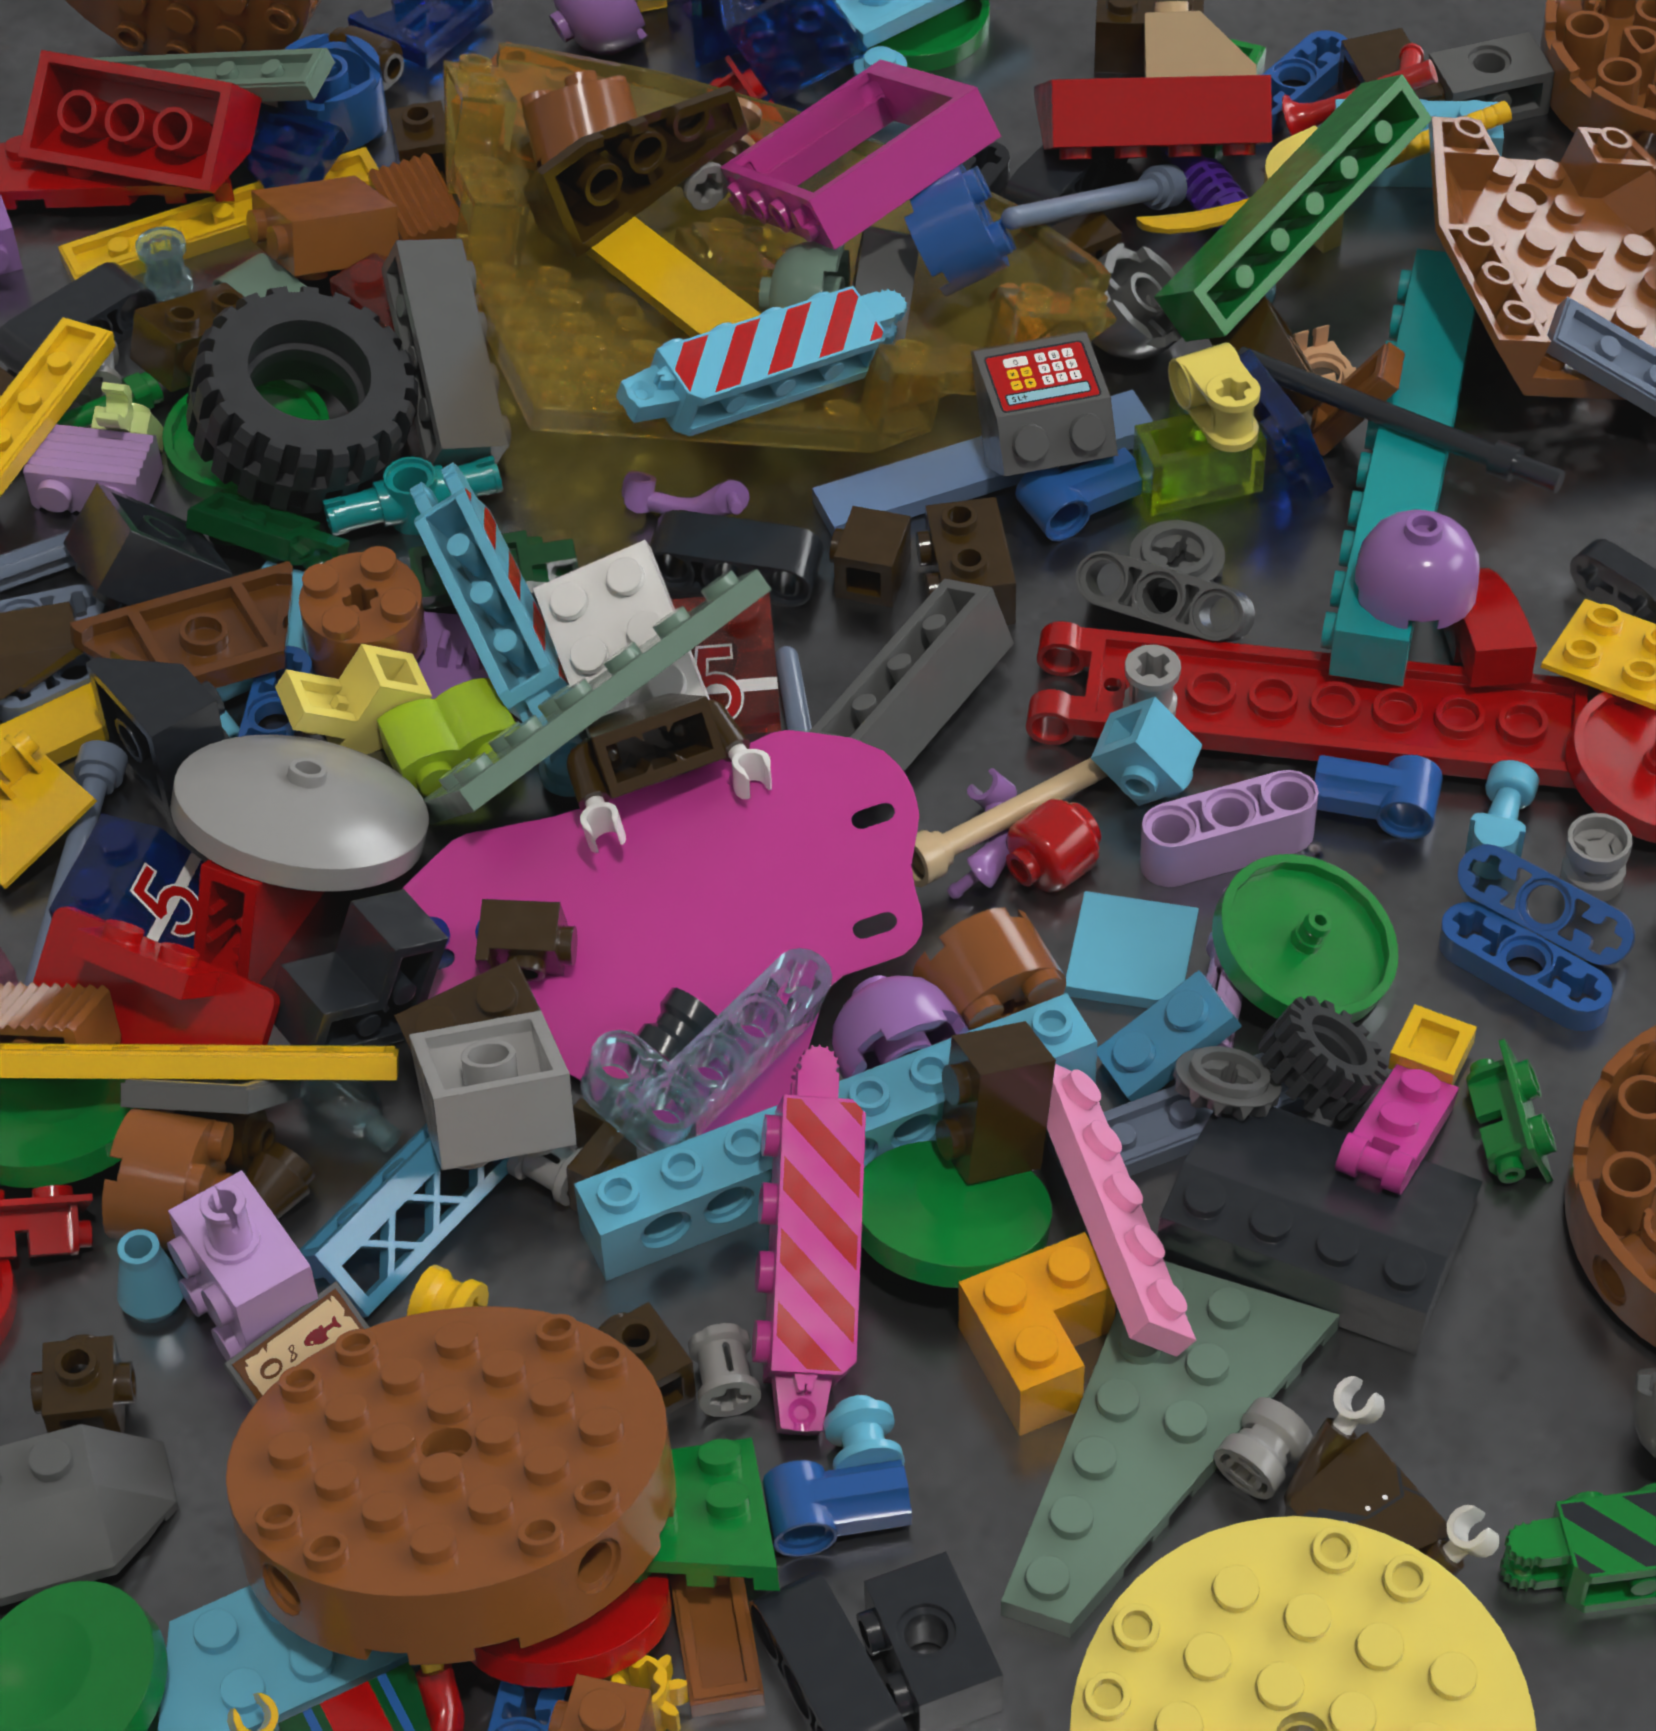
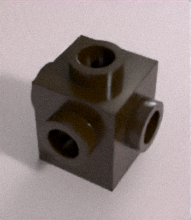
M81 1334L72 1336L67 1340L45 1342L42 1344V1371L31 1373L30 1387L33 1410L35 1414H41L47 1433L80 1424L125 1433V1404H134L137 1401L136 1374L132 1361H121L114 1335L97 1337Z

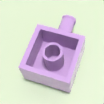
M242 1170L168 1210L176 1238L167 1242L174 1262L184 1276L183 1279L178 1281L180 1290L187 1304L197 1317L208 1313L215 1323L216 1327L212 1328L211 1332L226 1361L300 1307L318 1299L310 1264Z

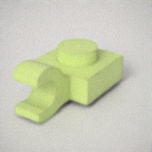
M103 382L101 390L106 395V407L95 406L91 428L156 435L159 451L163 452V426L153 416L151 410L146 406L132 402V391L129 385Z

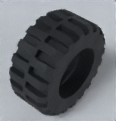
M287 286L268 289L265 297L260 298L256 292L237 300L235 308L230 306L223 309L213 319L212 327L205 330L199 343L187 396L186 421L188 431L195 437L193 445L200 458L204 462L212 460L211 472L225 485L230 481L236 484L239 495L253 502L256 497L269 501V508L286 511L287 506L301 507V514L321 513L323 507L322 500L342 497L372 488V482L383 480L386 468L403 455L418 400V382L414 377L416 368L407 350L400 351L402 341L390 326L382 328L379 325L380 317L366 306L360 310L350 305L351 299L336 292L334 297L318 294L319 288L302 286L300 292H288ZM275 380L307 382L328 391L336 397L346 408L348 414L329 420L297 418L269 404L255 387Z

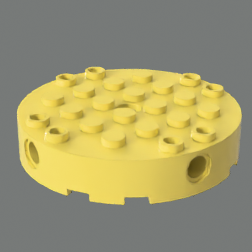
M1289 1516L1240 1522L1208 1532L1171 1551L1138 1576L1115 1601L1100 1623L1087 1648L1077 1676L1073 1695L1070 1731H1536V1723L1528 1686L1514 1651L1501 1628L1484 1605L1459 1579L1419 1550L1385 1533L1357 1524L1328 1518Z

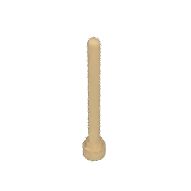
M1089 758L943 834L938 831L929 832L926 830L917 832L911 865L914 885L916 887H924L945 876L948 867L953 864L954 856L1010 828L1012 824L1042 803L1053 798L1064 800L1108 777V775Z

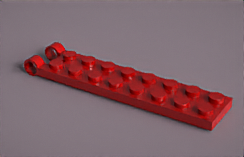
M1066 621L1052 622L1046 625L1040 633L1037 663L1045 672L1055 676L1067 677L1078 674L1084 667H1089L1085 697L1070 695L1060 690L1046 689L1035 693L1030 698L1025 726L1026 731L1032 739L1042 744H1064L1070 741L1073 736L1100 738L1109 714L1123 708L1125 691L1130 685L1125 677L1124 669L1128 654L1135 648L1143 645H1160L1175 652L1180 659L1181 675L1178 682L1173 686V690L1178 697L1175 717L1203 744L1201 749L1318 761L1319 756L1325 755L1386 766L1396 757L1418 755L1436 763L1441 769L1442 775L1487 779L1489 771L1495 763L1503 760H1515L1525 763L1535 770L1539 777V785L1577 789L1567 768L1566 742L1571 728L1588 702V685L1567 677L1533 674L1531 683L1470 687L1465 669L1462 666L1408 661L1403 686L1329 675L1331 653L1085 628Z

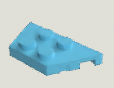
M249 1585L169 1621L166 1647L168 1671L165 1691L160 1704L158 1731H230L227 1717L229 1710L232 1708L237 1710L243 1725L247 1729L256 1731L264 1721V1713L262 1708L256 1703L253 1696L254 1693L268 1695L276 1703L278 1722L273 1731L280 1730L278 1723L409 1662L408 1654L372 1650L367 1660L332 1652L313 1644L288 1630L276 1620L260 1603Z

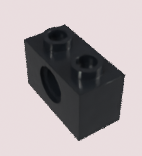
M946 1551L864 1581L865 1610L856 1614L861 1637L871 1656L882 1653L890 1671L889 1674L884 1675V1684L902 1717L909 1715L916 1731H948L1003 1710V1673ZM922 1642H931L942 1647L939 1651L930 1654L918 1653L911 1649L914 1645Z

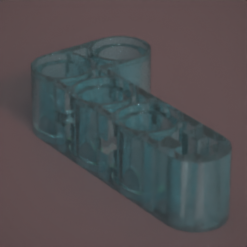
M803 948L788 950L780 955L670 1062L632 1032L615 1030L598 1037L592 1046L582 1074L580 1088L584 1099L597 1113L647 1155L670 1146L679 1145L683 1141L700 1135L813 1023L831 987L832 972L829 964L821 955L812 950ZM783 992L787 994L794 992L785 1005L781 1000ZM741 1026H754L761 1030L766 1037L751 1036ZM602 1067H619L627 1073L629 1078H613ZM697 1068H712L723 1079H708ZM652 1111H669L677 1117L680 1123H665L658 1119Z

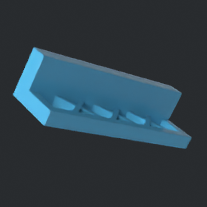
M426 1123L299 1249L311 1266L313 1278L324 1277L330 1285L337 1281L360 1315L368 1317L508 1174L507 1162L509 1158L494 1160L495 1162L485 1172L484 1166L470 1169L469 1188L461 1196L440 1195L441 1166L430 1140ZM425 1183V1194H414ZM404 1203L425 1204V1233L416 1242L395 1241L396 1211ZM440 1205H450L440 1217ZM380 1228V1240H370L369 1238ZM358 1249L380 1250L379 1280L364 1293L342 1265ZM395 1250H396V1251H406V1252L395 1262Z

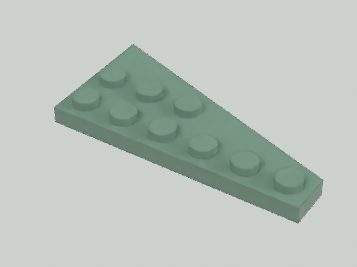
M758 569L738 578L732 570L721 575L701 590V593L706 598L704 602L689 612L684 606L677 608L652 627L657 635L640 647L635 642L630 643L606 660L603 664L607 670L588 683L584 678L571 687L566 685L539 704L537 707L542 712V716L537 718L536 715H533L522 723L518 721L494 737L488 743L493 749L488 754L484 752L472 760L467 758L449 770L439 779L442 786L423 799L429 814V825L477 810L772 589Z
M1164 1261L1173 1284L1179 1289L1186 1300L1187 1311L1185 1313L1196 1341L1177 1357L1130 1339L1119 1310L1117 1311L1001 1599V1615L1070 1638L1122 1579L1125 1567L1148 1541L1153 1543L1169 1525V1517L1188 1495L1193 1497L1218 1468L1213 1458L1216 1449L1226 1436L1232 1433H1239L1243 1429L1241 1422L1243 1414L1253 1401L1259 1397L1272 1399L1281 1388L1287 1389L1301 1373L1302 1364L1319 1344L1324 1346L1338 1330L1340 1315Z

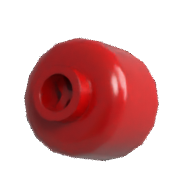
M1054 798L1050 799L1010 826L1006 838L1009 854L1006 856L1008 869L1013 877L1022 885H1034L1044 892L1056 893L1066 888L1097 864L1100 854L1099 844L1102 839L1100 828L1092 814L1079 803H1068L1067 801Z

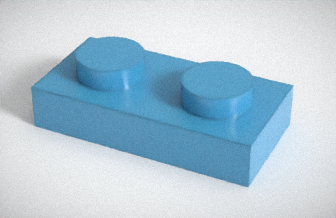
M1198 970L1097 1047V1056L1126 1097L1132 1102L1156 1093L1175 1078L1173 1073L1176 1061L1183 1053L1192 1049L1217 1046L1241 1028L1242 1025L1209 980Z

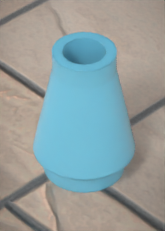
M144 1229L130 1231L120 1239L117 1246L119 1255L118 1303L125 1313L144 1323L161 1322L171 1317L177 1311L184 1297L178 1281L183 1279V1276L161 1248L159 1240L154 1233Z

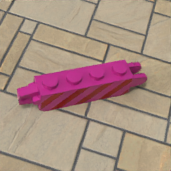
M820 1044L818 1047L811 1045L809 1050L805 1049L803 1055H800L797 1066H794L792 1070L794 1073L791 1078L794 1081L790 1084V1095H783L775 1110V1115L765 1114L762 1127L761 1153L762 1156L773 1157L772 1183L762 1182L759 1194L758 1222L759 1224L770 1225L769 1251H758L756 1260L755 1291L756 1293H767L765 1320H755L752 1362L763 1363V1383L772 1384L777 1433L787 1435L815 1436L822 1432L830 1389L857 1362L866 1113L853 1099L838 1098L839 1073L836 1072L840 1066L837 1064L838 1057L834 1056V1051L828 1050V1046L823 1048Z

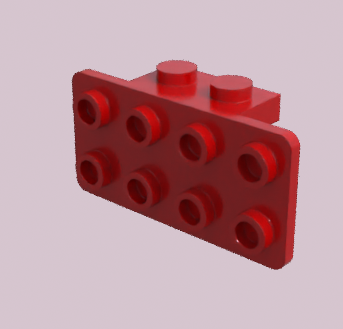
M60 907L54 912L33 983L40 987L44 982L50 988L54 983L58 984L61 988L66 983L72 988H75L78 983L84 988H87L90 984L96 989L101 985L105 986L110 991L121 1032L120 1044L268 1045L280 1006L279 995L273 989L200 960V953L194 949L176 943H159L143 936L145 931L136 925L120 920H104L75 907Z

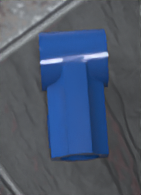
M1124 447L1119 450L1117 449L1118 456L1082 462L1062 471L1059 467L1027 472L1018 483L1015 494L1017 501L1051 541H1063L1076 535L1084 528L1091 514L1142 494V478L1138 472L1135 458Z
M1321 755L1319 756L1314 780L1319 792L1317 810L1376 819L1383 831L1391 836L1413 840L1422 838L1431 832L1434 825L1443 780L1442 771L1436 763L1418 755L1396 757L1389 762L1388 766Z
M901 1459L825 1471L824 1467L817 1462L807 1460L791 1461L770 1469L764 1475L762 1481L773 1546L782 1555L792 1557L809 1556L828 1549L836 1542L837 1536L912 1525L909 1487L905 1467L902 1465Z

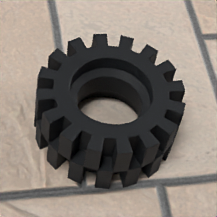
M1300 996L1288 1006L1261 1037L1262 1041L1259 1043V1051L1264 1053L1261 1061L1264 1067L1274 1069L1270 1077L1276 1084L1284 1083L1289 1088L1285 1092L1288 1097L1293 1101L1297 1097L1304 1100V1109L1314 1114L1319 1108L1324 1119L1332 1121L1337 1117L1340 1122L1347 1121L1349 1117L1352 1118L1387 1079L1389 1074L1385 1071L1388 1067L1387 1059L1378 1055L1382 1049L1377 1041L1367 1040L1366 1036L1370 1032L1362 1024L1359 1027L1354 1026L1350 1022L1353 1016L1344 1009L1338 1014L1335 1012L1334 1004L1325 999L1319 1004L1314 996H1307L1305 999Z

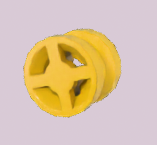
M438 1265L429 1266L414 1288L408 1305L407 1316L434 1310L487 1306L488 1286L474 1279H469L465 1282L453 1279L448 1269Z

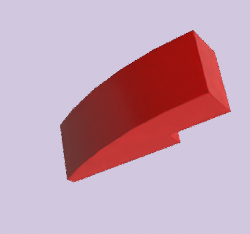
M1480 568L1475 605L1465 618L1443 628L1454 663H1463L1470 687L1531 683L1537 644L1518 599L1501 576L1489 568Z

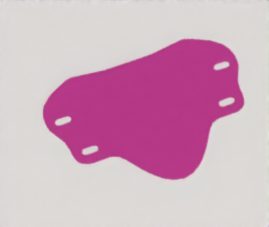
M784 730L770 733L750 743L749 749L763 750L770 757L772 790L769 791L764 783L751 780L749 781L750 799H741L734 792L732 762H725L721 759L679 776L613 799L610 798L609 803L615 805L618 809L626 834V841L621 845L616 833H604L595 841L599 853L592 852L588 846L580 822V816L583 812L581 809L549 818L467 833L451 841L403 887L448 937L445 949L451 950L455 955V960L450 966L437 970L428 999L480 975L475 962L482 899L560 902L568 926H576L578 944L575 964L565 965L564 976L545 975V978L540 981H527L542 1011L570 1075L589 1085L636 1121L676 1143L686 1141L776 1106L784 1094L790 1095V1084L794 1081L791 1078L794 1073L792 1070L794 1066H797L800 1055H803L804 1050L809 1049L821 1005L829 988L844 975L903 956L917 943L921 936L923 927L922 912L914 885L911 866L919 822L918 803L913 787L900 765L881 749L849 737ZM883 803H888L894 808L895 814L888 821L864 829H858L852 824L851 818L858 811ZM889 912L894 914L897 919L895 927L884 933L864 939L856 937L853 933L855 923L882 913ZM676 987L688 992L704 1003L724 1024L723 1031L712 1045H703L699 1051H695L696 1066L684 1081L677 1080L662 1072L642 1056L632 1043V1038L643 1024L657 1022V1017L661 1013L660 1002L671 988Z

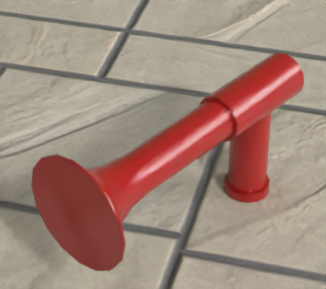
M1408 43L1400 49L1399 70L1379 77L1377 80L1403 74L1413 91L1437 83L1438 77L1430 59L1423 61L1424 52L1421 46L1415 43ZM1356 88L1312 103H1298L1293 101L1289 95L1284 94L1282 97V108L1290 135H1295L1310 127H1317L1322 124L1335 111V100L1346 99Z

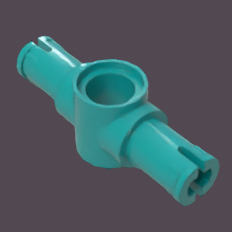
M492 455L457 466L463 472L476 497L503 491L500 472ZM404 457L392 462L383 474L384 479L372 482V488L342 497L322 500L325 518L331 535L339 536L349 531L382 523L385 528L393 526L395 530L402 534L420 535L414 520L421 514L412 498L410 489L422 482L433 491L438 503L451 496L452 494L443 479L442 465L433 466L431 462L419 457Z

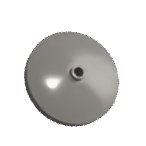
M289 735L241 736L221 740L197 750L185 759L177 770L170 806L174 824L180 834L191 846L208 859L226 869L254 880L286 888L311 891L363 889L386 883L403 875L419 860L423 852L429 825L427 806L420 793L406 778L388 765L362 752L342 745L313 738Z

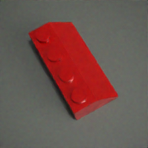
M41 50L18 157L214 194L251 152L262 98L231 82Z
M1271 75L1052 79L1034 86V99L1044 150H1059V160L1093 159L1092 149L1114 148V159L1147 158V148L1168 147V157L1170 158L1202 156L1201 146H1222L1223 156L1256 155V145L1272 143Z

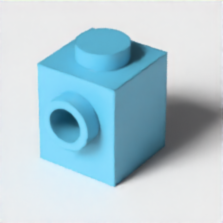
M1154 696L1111 712L1091 759L1138 806L1164 797L1172 798L1184 791L1192 780V769L1203 744Z

